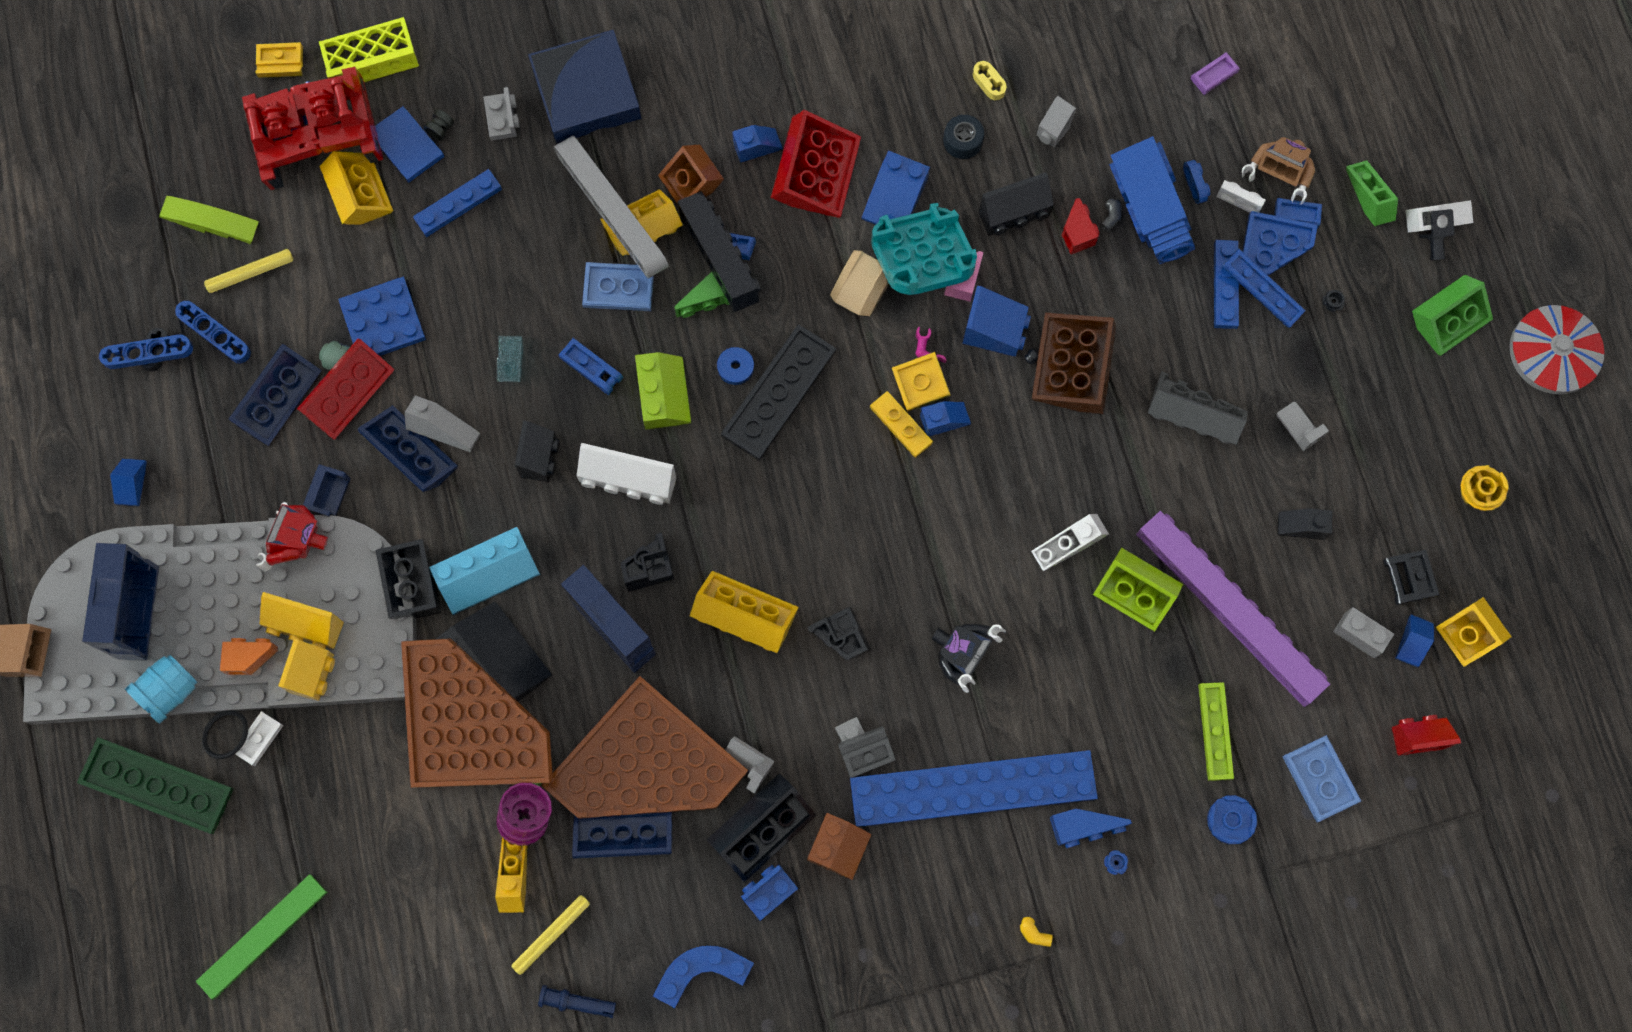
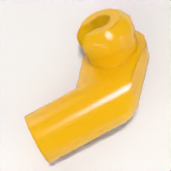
M1023 918L1020 931L1027 942L1051 947L1052 935L1040 933L1035 926L1033 918Z

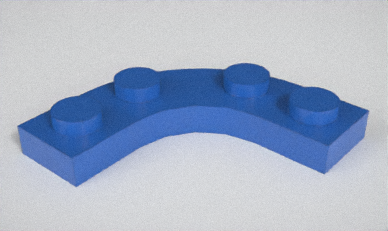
M718 946L693 948L681 954L671 963L653 997L676 1008L692 978L700 973L711 971L721 974L743 986L754 963L726 948Z

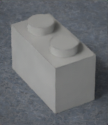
M1354 607L1345 612L1333 631L1372 658L1381 655L1394 636V633Z

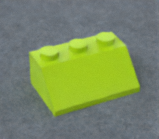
M659 352L635 355L645 429L691 424L683 357Z
M1121 548L1093 595L1155 632L1178 597L1183 584Z

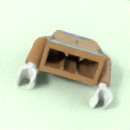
M1285 137L1280 138L1276 142L1263 144L1250 160L1252 163L1242 168V178L1247 172H1250L1249 182L1255 179V169L1258 166L1259 170L1291 185H1299V188L1293 192L1291 201L1293 202L1296 195H1300L1302 197L1300 205H1302L1307 197L1305 190L1309 188L1315 173L1313 160L1309 158L1311 150L1305 147L1301 140L1292 141Z

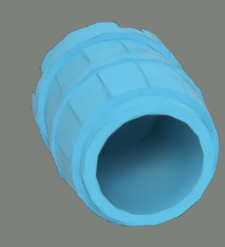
M169 655L162 657L151 667L149 666L136 682H131L125 690L160 724L167 718L166 715L184 702L196 688L195 685L198 682Z

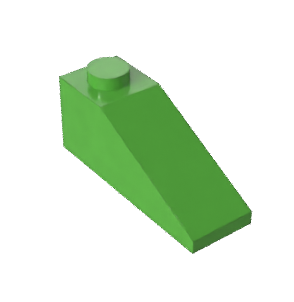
M1366 160L1346 166L1347 174L1362 209L1372 224L1378 226L1395 221L1398 198L1370 163Z

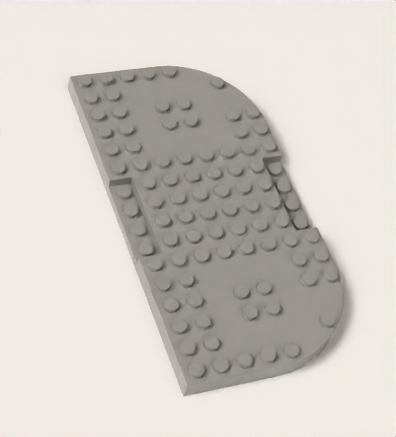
M314 515L318 523L317 534L328 537L325 550L311 547L308 556L304 559L299 558L298 560L272 565L270 570L262 571L256 566V564L262 562L258 558V554L264 553L266 556L269 554L266 552V541L276 518H269V521L191 526L167 524L123 527L91 535L67 549L54 561L41 578L32 597L27 624L52 630L42 677H25L23 722L33 725L151 717V714L144 710L126 692L125 688L131 682L135 683L149 666L151 667L159 659L169 655L198 683L184 702L166 716L216 713L226 710L246 711L405 700L401 641L417 640L416 618L413 616L398 619L388 618L375 550L391 545L376 531L352 519L332 515L330 517ZM96 543L127 544L139 552L141 557L149 559L159 566L147 661L119 660L82 642ZM394 554L395 562L400 559L398 554ZM404 564L399 568V573L401 574L408 573ZM398 576L399 583H396L394 588L396 596L401 597L398 588L402 582L410 579H402ZM405 586L403 595L406 597L412 596L413 588ZM263 592L332 612L344 622L335 648L330 649L326 647V650L334 654L335 665L332 672H328L326 678L327 689L319 701L291 694L278 686L293 641L288 640V635L280 634V637L267 634L265 633L266 629L259 624ZM402 598L404 607L398 606L399 611L414 608V603L407 602ZM231 638L246 639V642H255L257 638L270 639V642L278 646V652L252 675H227L220 671L222 642H231Z

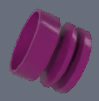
M518 783L511 786L503 794L497 813V828L500 835L506 841L518 846L530 845L537 842L544 835L552 812L551 800L547 792L540 786L532 783ZM523 816L527 817V819L525 818L523 819V821L519 820V818H522Z

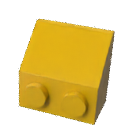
M1484 597L1436 626V629L1463 667L1512 637Z
M294 639L278 686L291 694L319 701L327 689L326 678L328 672H332L335 665L334 654L329 650Z

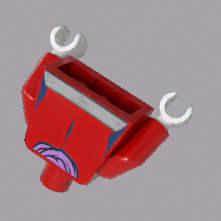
M283 502L280 510L276 511L277 517L266 541V552L269 554L266 556L264 553H259L258 558L262 562L256 564V566L262 571H268L272 565L306 558L311 547L324 551L328 537L317 534V520L304 505H288L286 502Z

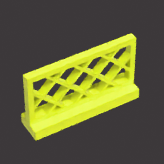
M404 17L319 41L328 78L342 76V69L354 66L362 75L364 82L419 67ZM400 26L403 28L399 35L390 33L393 28ZM372 34H381L377 42L369 39ZM387 37L394 40L390 47L382 44ZM357 39L360 41L355 48L348 45L352 40ZM400 42L408 45L406 48L396 50ZM366 43L373 46L369 53L361 51ZM334 45L339 47L334 54L326 50L327 47ZM344 49L352 52L347 59L339 57ZM378 49L386 51L385 54L374 56ZM357 55L365 57L364 60L353 62ZM336 61L343 63L342 66L331 69Z

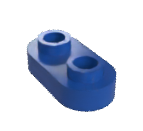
M1195 160L1184 162V175L1195 203L1206 202L1208 196H1210V188L1203 180L1201 164Z

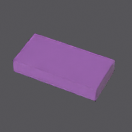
M1226 52L1194 73L1190 79L1202 94L1205 95L1238 73L1240 68Z

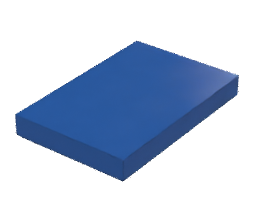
M404 106L375 126L382 152L408 183L444 158L442 151Z

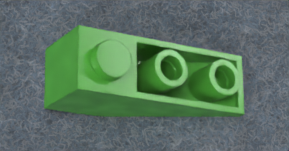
M711 272L674 307L676 317L682 316L686 318L701 310L710 311L718 305L730 304Z

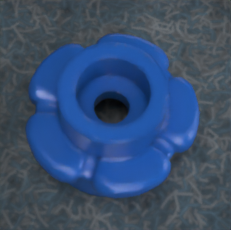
M1118 850L1111 851L1104 859V865L1110 874H1123L1128 868L1127 856ZM1115 860L1118 861V865L1114 864Z

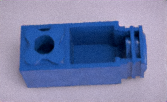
M1152 136L1110 155L1113 163L1109 164L1122 197L1125 203H1127L1126 207L1142 243L1146 241L1148 247H1152L1159 264L1179 259L1190 251L1195 250L1196 248L1189 233L1191 227L1173 185L1176 179L1161 142L1156 143Z

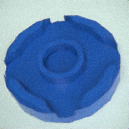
M1236 795L1224 796L1216 800L1210 807L1207 822L1212 835L1220 842L1228 845L1240 844L1248 840L1255 833L1257 815L1246 799Z

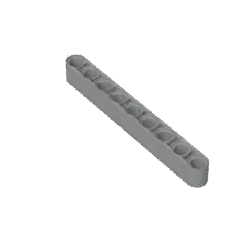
M571 136L555 145L554 150L562 164L644 275L649 279L668 268L669 265L660 249L577 139Z

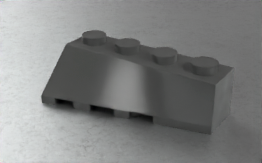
M1161 371L1149 405L1148 414L1159 420L1165 419L1174 422L1178 427H1188L1196 430L1201 435L1213 436L1223 443L1237 444L1247 422L1248 411L1222 399L1214 401L1209 393L1201 389L1195 392L1187 387L1188 383L1180 379L1176 383L1168 379L1169 374Z

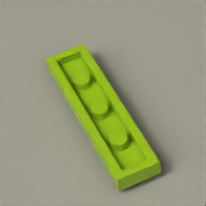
M1224 682L1201 683L1198 687L1208 781L1233 780L1234 773Z

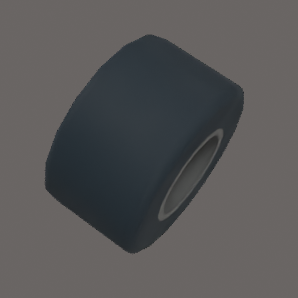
M958 115L947 123L943 142L946 151L951 156L958 159H969L981 150L984 140V128L978 119L970 115Z

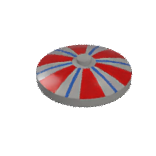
M1548 305L1529 312L1516 325L1510 338V356L1516 371L1534 388L1550 394H1569L1584 388L1598 375L1604 361V344L1596 326L1585 315L1569 307Z

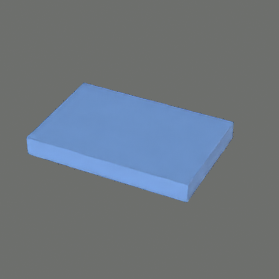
M586 262L582 306L583 308L651 311L654 276L648 279L638 265Z
M1327 735L1282 756L1316 822H1320L1361 802Z

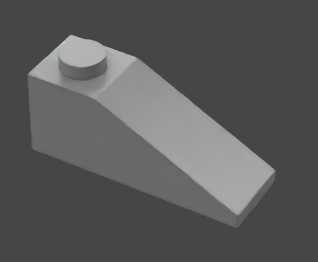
M414 396L405 411L406 430L471 452L480 437V432L439 404L427 399Z

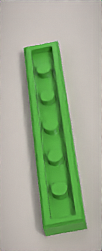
M309 874L196 980L197 984L212 1000H215L328 892L313 875Z

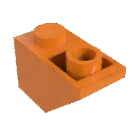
M231 638V642H222L220 671L227 675H252L278 652V646L270 642V639L257 638L255 642H246V639Z

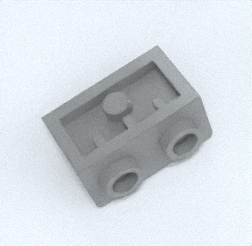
M505 87L503 94L484 96L490 140L517 137L516 128H519L520 124L518 115L513 112V108L517 107L515 95H510L509 88Z

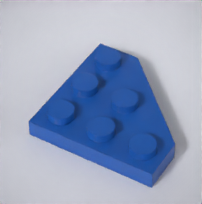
M1251 211L1248 217L1242 252L1267 275H1270L1313 248L1318 225Z

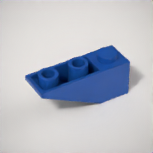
M1081 809L1069 810L1050 817L1058 846L1065 844L1066 848L1080 845L1079 840L1087 837L1089 842L1101 839L1104 832L1112 831L1114 835L1127 831L1125 826L1132 824L1129 819Z

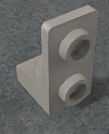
M1292 402L1276 414L1303 451L1320 441L1329 432L1324 424L1316 428L1296 402Z
M734 736L725 751L750 771L747 777L751 780L746 788L755 793L766 779L775 761Z

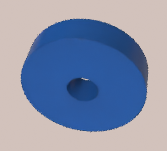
M739 347L726 349L721 353L717 361L718 374L728 384H743L751 378L754 372L753 358L745 349ZM734 363L740 365L738 369H733L731 366Z

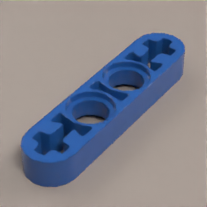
M182 301L176 306V316L185 325L232 361L244 363L249 359L251 354L249 347L190 301ZM185 309L190 310L196 317L193 320L190 316L184 314L183 311ZM202 321H210V326L207 330H199V324ZM219 334H227L226 342L222 344L216 343V337ZM233 344L237 349L242 350L243 353L241 355L236 354L230 347Z
M184 335L154 338L104 347L99 353V359L109 369L125 368L188 357L193 351V344ZM180 342H183L186 346H183L182 350L179 351L176 347H179ZM156 345H163L164 347L160 355L152 354V349ZM132 349H140L138 358H129V353ZM111 353H113L115 356H118L113 357L112 362L107 360V358H110Z

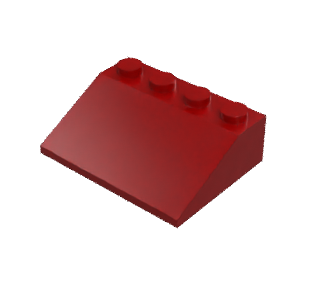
M806 110L792 117L771 198L790 207L840 218L861 136Z

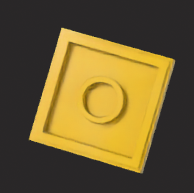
M935 352L892 367L907 412L951 396Z

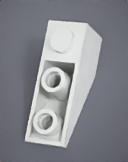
M1471 200L1406 210L1408 232L1431 230L1430 213L1431 211L1452 209L1454 226L1473 223ZM1440 215L1437 219V225L1440 228H1444L1448 224L1446 216Z
M1089 514L1031 552L1041 569L1045 571L1109 535L1097 514Z

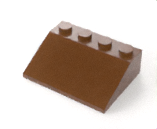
M1045 313L1032 400L1078 412L1104 414L1116 333L1114 318Z

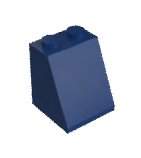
M977 286L962 344L1016 357L1018 349L1023 350L1026 337L1022 336L1023 328L1028 329L1031 318V316L1027 315L1029 307L984 287Z

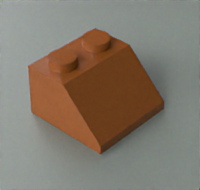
M701 145L682 146L658 175L676 202L701 191L707 197L724 180Z
M826 813L807 861L853 880L871 834L850 822Z

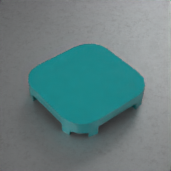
M939 203L930 204L927 211L889 219L888 215L879 218V222L872 230V248L888 283L894 290L907 295L920 294L962 283L974 274L977 260L976 249L971 248L959 224V214L955 209L951 212L946 208L938 207Z

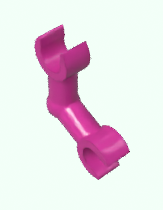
M920 327L917 328L916 338L918 344L916 356L918 358L930 354V352L926 351L927 341L931 335L930 328L928 329L927 336H921L919 333ZM936 355L938 360L946 363V358L943 355Z

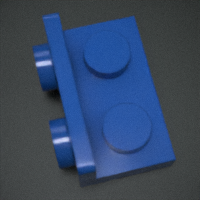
M771 865L761 874L764 877L757 884L752 881L742 890L744 895L741 898L760 921L798 890L797 886L780 865L776 868Z

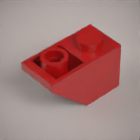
M1080 198L1075 199L1061 235L1071 255L1095 246L1099 237L1098 227L1095 223L1092 224L1089 218V209L1086 204L1082 203Z

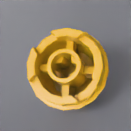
M1489 465L1475 466L1469 469L1461 481V496L1464 502L1471 508L1482 511L1493 510L1501 506L1506 499L1509 489L1504 474L1502 472L1499 473L1494 468L1489 467Z

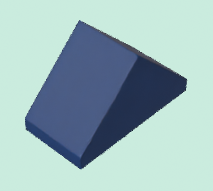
M122 459L112 471L110 478L114 504L140 505L147 464L146 460Z
M1410 615L1395 659L1419 667L1434 642V623Z

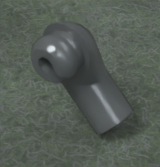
M1109 199L1106 202L1109 216L1100 224L1105 232H1109L1122 219V205L1117 199Z

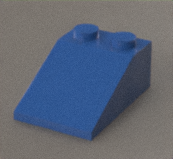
M888 151L861 219L876 225L879 222V218L884 215H888L889 219L913 214L928 180L930 167Z

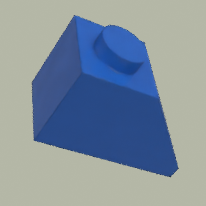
M752 125L732 132L733 144L740 163L782 150V145L775 128Z
M943 401L921 408L920 419L924 431L929 437L971 425L964 402Z

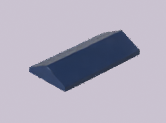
M282 343L228 420L250 436L269 446L322 370Z
M393 405L358 428V432L422 492L438 487L457 469V465L430 439L406 430L405 416Z
M672 812L578 819L574 815L573 859L672 854Z

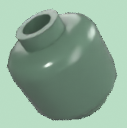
M338 341L326 343L319 354L322 366L331 370L350 347Z

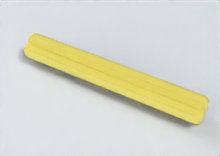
M285 249L205 280L204 284L207 291L213 293L293 261V256L289 249Z
M580 895L512 964V968L516 973L523 974L590 905L584 896Z

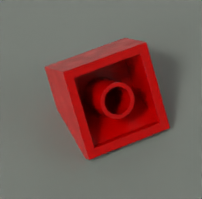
M1437 715L1422 717L1423 721L1414 722V718L1399 720L1398 725L1392 727L1398 756L1445 750L1461 743L1458 734L1448 719H1438Z

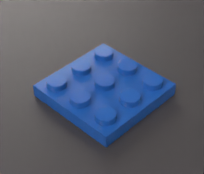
M404 276L338 299L353 344L359 338L381 356L426 340Z

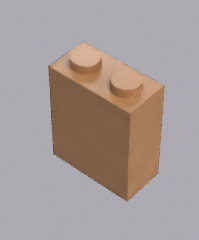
M33 624L0 625V676L42 677L52 629Z

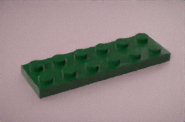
M97 737L77 780L78 784L213 835L234 788L99 737Z

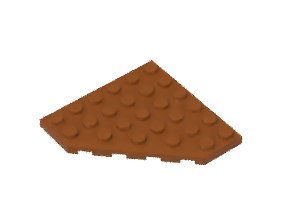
M451 638L401 641L411 788L550 783L553 781L550 732Z
M639 676L552 773L553 781L543 783L542 787L578 819L717 809L749 771Z

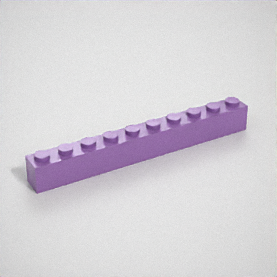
M1159 511L1136 535L1303 707L1309 705L1330 685L1326 675L1309 663L1310 659L1306 654L1301 651L1298 652L1292 646L1293 642L1287 635L1281 634L1275 628V623L1258 611L1259 608L1251 599L1247 600L1242 595L1241 588L1236 583L1230 582L1218 565H1213L1208 560L1206 552L1201 548H1197L1191 542L1190 536L1185 531H1180L1174 525V520L1168 514H1163Z

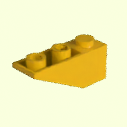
M503 837L495 895L499 913L524 912L527 845L518 846L509 843Z

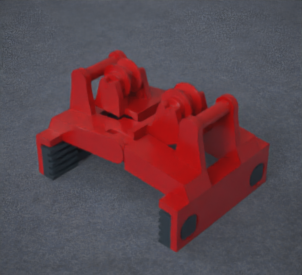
M355 66L342 69V76L295 85L290 88V91L286 88L260 98L255 93L242 97L261 181L270 190L284 187L280 166L316 156L322 153V150L328 153L360 145L363 155L370 163L383 160L364 79ZM346 100L351 101L353 112L348 109ZM303 115L307 117V126L304 124ZM338 121H341V124L332 125ZM293 134V136H290V137H287V138H284V139H281V140H278V141H273V140H272V139H276V138H279V137H283V136H287V135Z

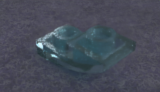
M499 336L497 381L521 382L522 336Z

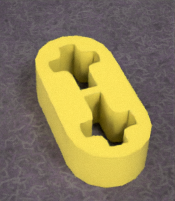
M977 62L973 69L975 82L990 99H1002L1007 88L1003 78L989 62ZM979 70L987 71L986 76L983 73L979 74ZM993 85L996 88L1000 87V92L997 90L992 91Z

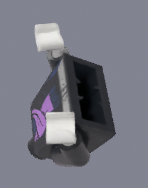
M963 624L962 626H956L950 635L938 628L931 640L943 647L938 658L940 659L939 664L945 677L953 683L960 685L964 692H969L965 685L967 683L975 685L971 675L993 640L990 638H993L998 643L1002 642V639L997 634L999 632H1006V630L1000 625Z

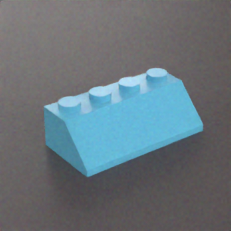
M517 527L429 567L453 615L540 575Z

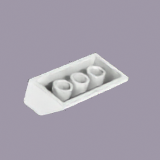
M581 443L577 478L582 486L592 489L595 486L602 487L604 491L612 494H617L618 492L626 493L628 497L633 499L647 498L651 503L663 505V502L670 503L676 481L674 465Z

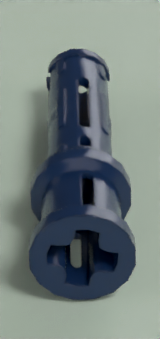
M543 984L538 1007L545 1005L558 1008L562 1012L570 1009L613 1019L616 1002L571 994L568 989L561 991L548 988L547 985Z

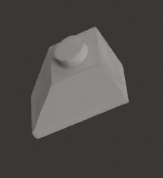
M1057 96L1039 125L1037 131L1039 139L1044 144H1050L1055 148L1070 129L1076 108Z

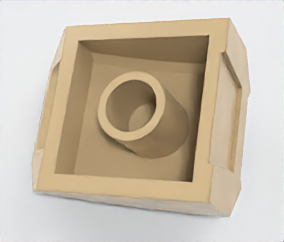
M854 250L830 296L835 303L858 315L871 316L889 283L878 260L865 254L863 251Z

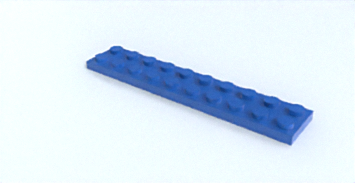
M1090 750L850 778L855 826L857 827L1098 799Z

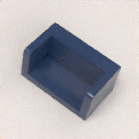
M319 464L303 505L313 515L337 516L351 478L343 471Z

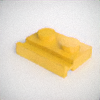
M301 42L256 44L257 77L302 76L303 46Z

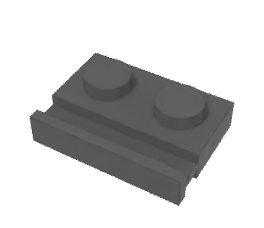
M883 726L837 743L850 778L895 761Z

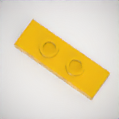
M888 391L870 405L871 410L915 458L933 444L930 437Z

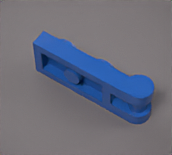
M574 338L559 354L560 359L607 395H610L613 391V386L616 383H620L624 378L617 370ZM605 373L610 376L606 382L601 379Z

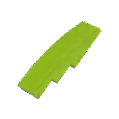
M166 196L159 215L160 218L202 233L207 231L227 239L232 237L248 244L252 243L259 222L216 207L172 196Z

